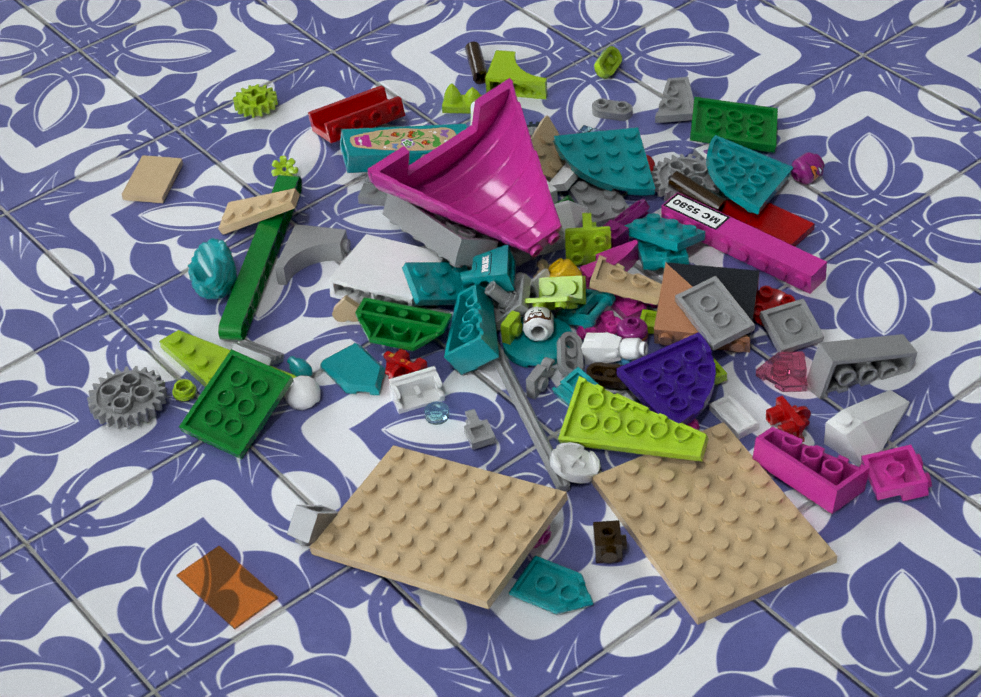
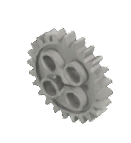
M680 154V158L672 155L671 160L665 157L664 162L658 161V165L654 166L651 172L655 192H658V197L665 196L664 201L669 200L678 192L668 186L671 176L676 171L681 172L716 194L720 192V189L715 185L708 173L706 159L700 160L699 155L696 158H692L691 154L688 157Z
M126 366L122 372L118 368L115 369V374L107 372L106 379L99 377L100 384L93 383L94 390H89L90 397H87L90 413L93 414L95 420L99 419L100 424L106 422L109 428L116 424L117 429L122 424H126L128 429L131 423L140 426V420L149 422V415L156 417L155 410L162 411V404H166L165 397H167L164 380H161L160 374L155 375L154 370L148 372L147 367H144L139 371L138 366H135L133 370H129L128 366Z

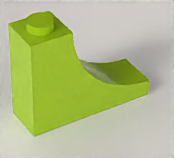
M495 51L485 77L486 93L510 78L513 81L517 97L547 98V78L534 76L523 71L516 63L515 51Z

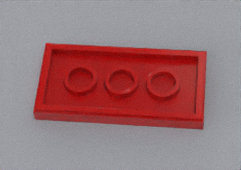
M730 199L721 212L794 247L815 228V223L769 202L757 215L747 212L745 208Z

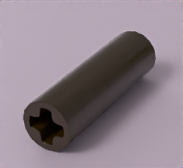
M469 42L465 46V52L473 81L476 84L486 83L485 77L488 71L481 47L477 42Z
M679 171L674 172L668 182V186L679 193L719 212L723 211L727 203L726 199Z

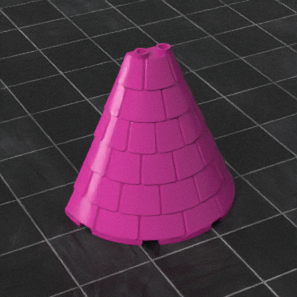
M510 78L475 100L471 126L411 165H409L410 152L403 146L368 168L369 180L379 191L423 207L427 211L449 218L451 221L475 229L479 233L501 240L507 245L529 253L532 257L540 254L547 244H555L561 237L559 231L562 225L552 201L546 177L543 175L537 151L534 150L521 104L517 100L513 81Z

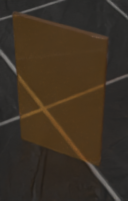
M217 546L176 575L234 630L278 599L271 590L221 546Z

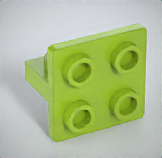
M582 213L583 228L565 229L566 259H570L576 266L596 261V254L611 249V228L609 226L596 227V222H592L591 213Z

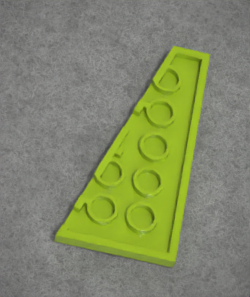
M180 330L159 341L160 347L204 387L207 386L230 352L229 349ZM277 369V370H279V371H281V372H284V373H286V374L292 376V378H295V377H296V376L293 375V374H290V373L285 372V371H283V370Z
M579 376L558 441L560 444L577 443L586 448L703 461L709 438L707 434L683 423L672 421L664 414H657L640 403L618 393H611L605 390L603 386L594 385Z

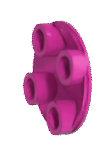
M604 311L596 320L594 327L584 329L582 326H578L577 335L584 340L587 333L608 332L616 334L617 325L621 319L614 316L613 311Z

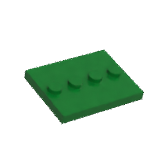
M694 97L690 141L710 143L712 138L717 135L748 149L775 153L778 108Z
M231 349L179 425V428L182 432L242 460L294 380L292 376Z

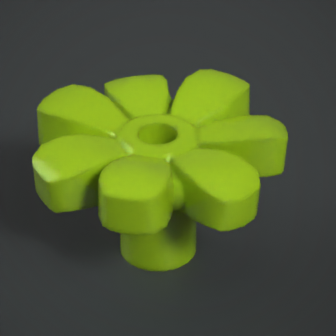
M283 155L279 157L280 162L278 160L272 162V166L276 168L271 171L274 177L278 175L293 176V174L298 173V167H293L296 163L293 158L287 161V157Z

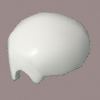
M300 375L293 378L294 381L284 395L286 403L293 409L305 410L320 401L321 390L315 379L310 376Z

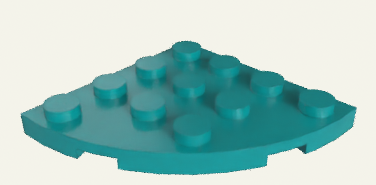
M638 127L554 136L553 142L560 158L571 166V171L585 181L609 191L617 189L628 191L627 194L655 195V185Z
M717 135L712 138L706 156L707 170L715 185L728 198L745 208L747 212L757 215L791 176V171L793 170V167Z

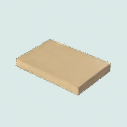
M142 155L122 192L123 200L164 203L183 166L182 158Z

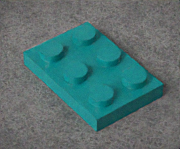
M655 213L648 214L647 217L642 219H635L632 223L624 225L629 228L630 237L676 252L705 240V231L697 229L695 225H684L678 223V220L665 219Z
M405 262L402 267L416 306L455 305L458 293L474 285L473 283L464 286L462 283L461 272L468 271L466 265L458 268L450 265V262Z

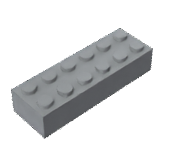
M387 195L383 215L390 219V223L400 226L403 232L413 235V239L423 242L426 248L437 252L439 257L450 261V265L462 268L463 265L472 267L473 258L476 255L497 248L498 240L493 237L479 233L475 229L453 222L449 218L427 211L423 207L401 200L396 196Z

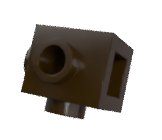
M620 521L593 522L596 564L622 562V551H627L626 535H621Z

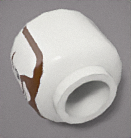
M532 307L526 311L523 321L525 335L533 341L547 340L554 331V316L552 312L545 307Z

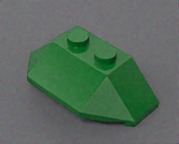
M365 297L355 312L370 343L415 351L442 335L452 319V314Z

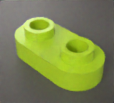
M609 46L601 53L594 64L595 72L599 77L607 79L615 73L622 62L620 51L614 46Z

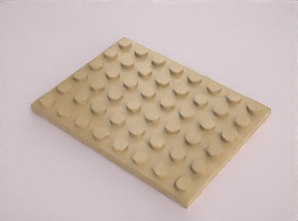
M724 422L701 431L707 434L709 438L703 461L643 455L592 477V485L697 625L837 563L835 552L761 465L752 459L753 456Z
M393 445L339 510L333 521L309 548L312 555L490 609L566 503L568 497L566 491Z

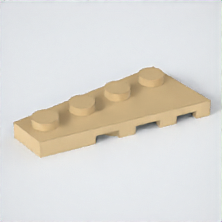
M294 188L228 202L218 229L224 235L292 210L296 207L300 194Z

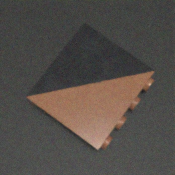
M665 262L654 325V343L668 346L698 333L697 329L675 302V295L714 276H717L753 322L756 294L759 289V270ZM751 332L716 350L750 353Z

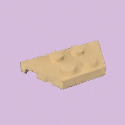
M546 115L540 121L531 140L534 150L537 151L543 175L550 182L567 162L562 160L556 151L553 140L554 136L559 135L550 117Z

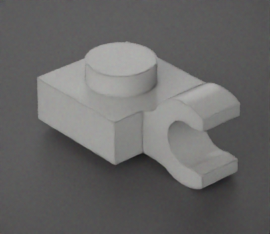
M475 409L465 411L467 420H465L464 434L471 449L474 450L496 443L495 435L488 420L480 421Z

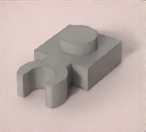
M545 357L541 365L537 364L526 378L527 397L536 400L539 394L546 390L549 382L548 377H551L555 372V369L551 368L555 362L554 359Z

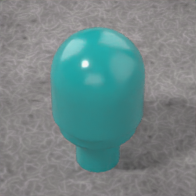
M294 356L288 358L287 363L290 365L291 374L296 377L300 375L312 376L313 369L307 361Z

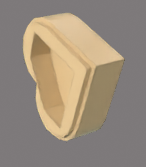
M345 295L334 306L332 316L338 322H346L347 320L357 322L358 319L355 312L360 304Z

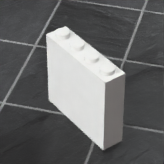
M366 234L329 277L330 297L342 299L347 295L358 304L365 297L381 301L389 300L391 303L396 301L402 305L406 303L412 307L422 306H416L402 270L405 262H448V260L439 257L434 250Z

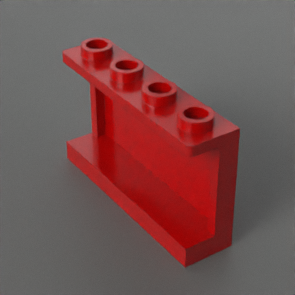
M382 85L308 112L312 131L330 143L341 139V129L374 128L406 116L402 98L397 96L387 99L385 87Z

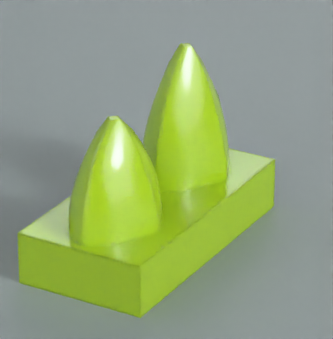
M451 83L444 94L442 113L471 114V104L482 95L473 87L465 95H461L457 87Z

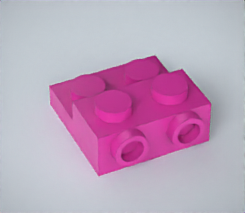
M912 445L861 456L862 465L870 467L868 480L877 500L898 495L901 496L903 501L928 496V490L932 487L931 478L928 472L924 473L922 458L920 454L915 453Z

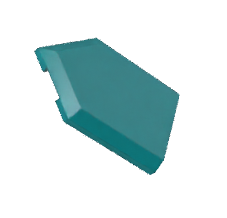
M354 343L325 358L320 364V368L345 393L356 394L358 391L370 392V395H380L386 369L360 344Z
M536 555L509 591V595L555 614L593 605V600L588 593L581 573Z

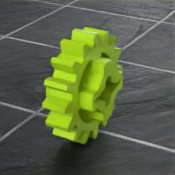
M259 84L255 86L248 85V89L241 88V92H236V96L233 97L235 111H238L239 115L244 113V117L252 115V118H255V116L262 117L263 113L270 114V110H275V105H278L276 91H273L272 87L267 89V85L259 87Z

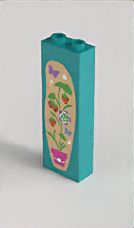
M466 124L341 129L340 148L347 173L368 172V168L403 146L410 152L409 165L420 159L423 154H428L465 130L467 126Z

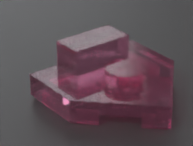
M803 351L778 352L756 369V376L758 378L773 383L775 388L781 392L807 391V367Z

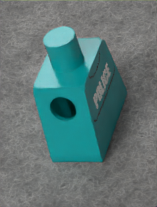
M509 245L476 255L473 258L472 270L461 272L463 285L474 283L485 293L487 285L494 281L506 292L515 290L516 261Z

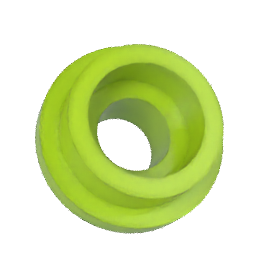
M182 379L174 384L172 393L176 400L188 401L196 395L197 389L190 380Z

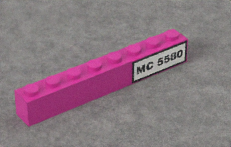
M677 192L661 205L662 218L678 220V223L684 225H695L697 229L705 231V240L701 241L702 243L811 294L826 280L827 261Z

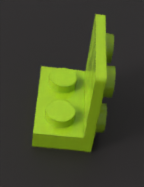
M586 276L539 278V298H525V303L532 304L533 307H545L549 310H556V308L578 309V305L586 304Z

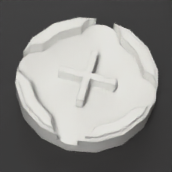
M571 442L557 445L549 459L550 466L556 474L565 480L580 484L591 482L592 477L598 474L601 467L600 460L593 451L590 450L588 452L584 450V446Z

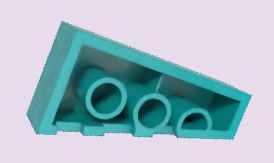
M476 284L457 295L444 358L461 375L474 371L479 366L499 357L493 302Z

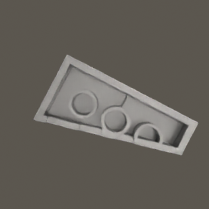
M904 334L821 342L816 350L806 381L819 399L826 398L829 392L837 391L839 394L848 391L849 386L858 383L860 386H865L878 377L884 380L910 372L918 352Z

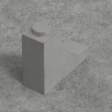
M295 224L275 266L278 284L287 285L297 272L310 265L324 261H343L351 245L350 239H347L346 229Z

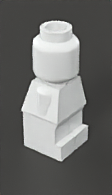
M608 332L587 333L581 347L586 365L595 362L611 363L620 361L622 358L625 360H637L648 354L647 342H642L640 338H625L622 340V337Z

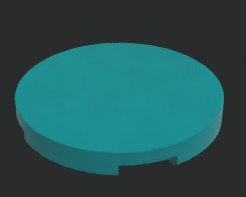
M524 316L520 317L522 325L524 321ZM554 316V331L547 340L533 341L525 335L522 329L520 336L516 337L511 345L502 342L503 351L509 360L522 367L528 368L529 365H541L545 357L554 359L553 365H556L557 341L563 333L572 332L566 322Z

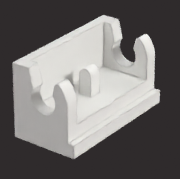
M435 366L388 379L390 395L399 414L445 401V396L441 389L443 385Z

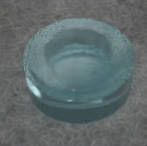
M443 402L429 403L424 409L425 419L430 424L440 425L449 419V408Z

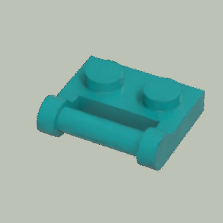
M586 289V304L578 305V309L561 308L555 316L569 325L582 326L584 329L594 327L598 317L607 307L613 305L616 297L611 293ZM597 302H599V303L595 306V308L589 313V315H586V314L593 308V306H594Z

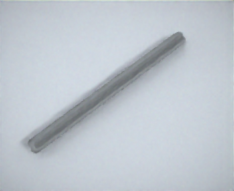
M498 342L499 357L492 361L556 489L568 492L570 490V481L561 478L551 468L549 459L553 448Z

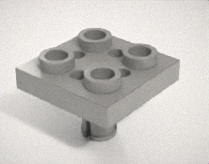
M525 273L515 280V290L506 292L494 281L490 282L485 288V294L492 298L496 332L501 329V323L511 310L519 312L520 316H523L529 308V304L525 303V298H529L531 278Z

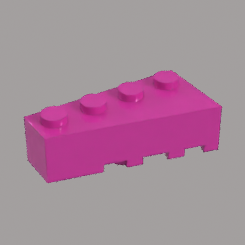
M771 427L756 437L752 459L758 462L762 468L831 514L865 491L870 467L862 464L859 467L849 463V459L839 455L836 458L824 453L825 448L818 445H805L802 443L803 439L775 427Z

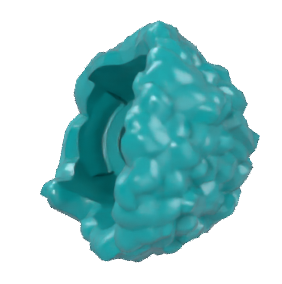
M211 238L207 242H203L194 251L191 263L188 264V275L192 287L200 297L205 299L224 298L233 290L237 280L235 261L233 260L232 252L224 240Z

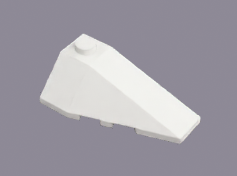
M888 390L845 408L826 422L824 444L859 467L862 464L861 456L883 451L886 442L892 437L893 430L900 423L910 402L895 392Z

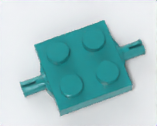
M646 241L638 242V255L643 270L656 271L660 268L664 270L665 262L689 264L686 248L676 252Z

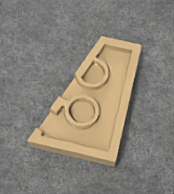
M599 255L589 288L596 289L599 292L619 295L623 298L639 300L646 304L658 305L661 283L639 273H628L624 271V266L618 263L615 266L606 262L607 258Z

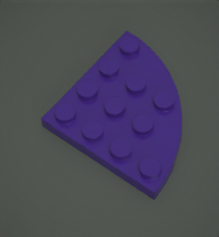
M699 332L617 368V376L644 406L657 414L666 415L672 421L688 425L699 416L708 404L714 391L716 370L712 351L707 341Z

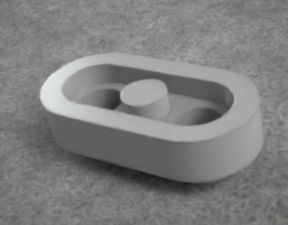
M600 98L592 103V114L598 118L626 121L633 116V107L626 101Z
M574 332L563 333L557 341V367L559 372L565 377L577 367L583 369V353L581 349L583 343L581 338Z

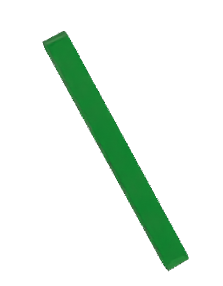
M278 175L271 193L295 188L301 194L302 179L300 176ZM295 208L259 222L219 322V339L245 340Z

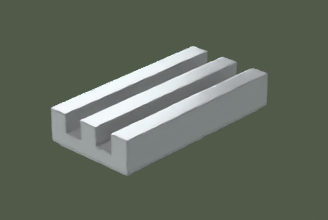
M245 339L244 342L238 341V343L234 342L232 344V350L268 366L281 363L284 360V353Z

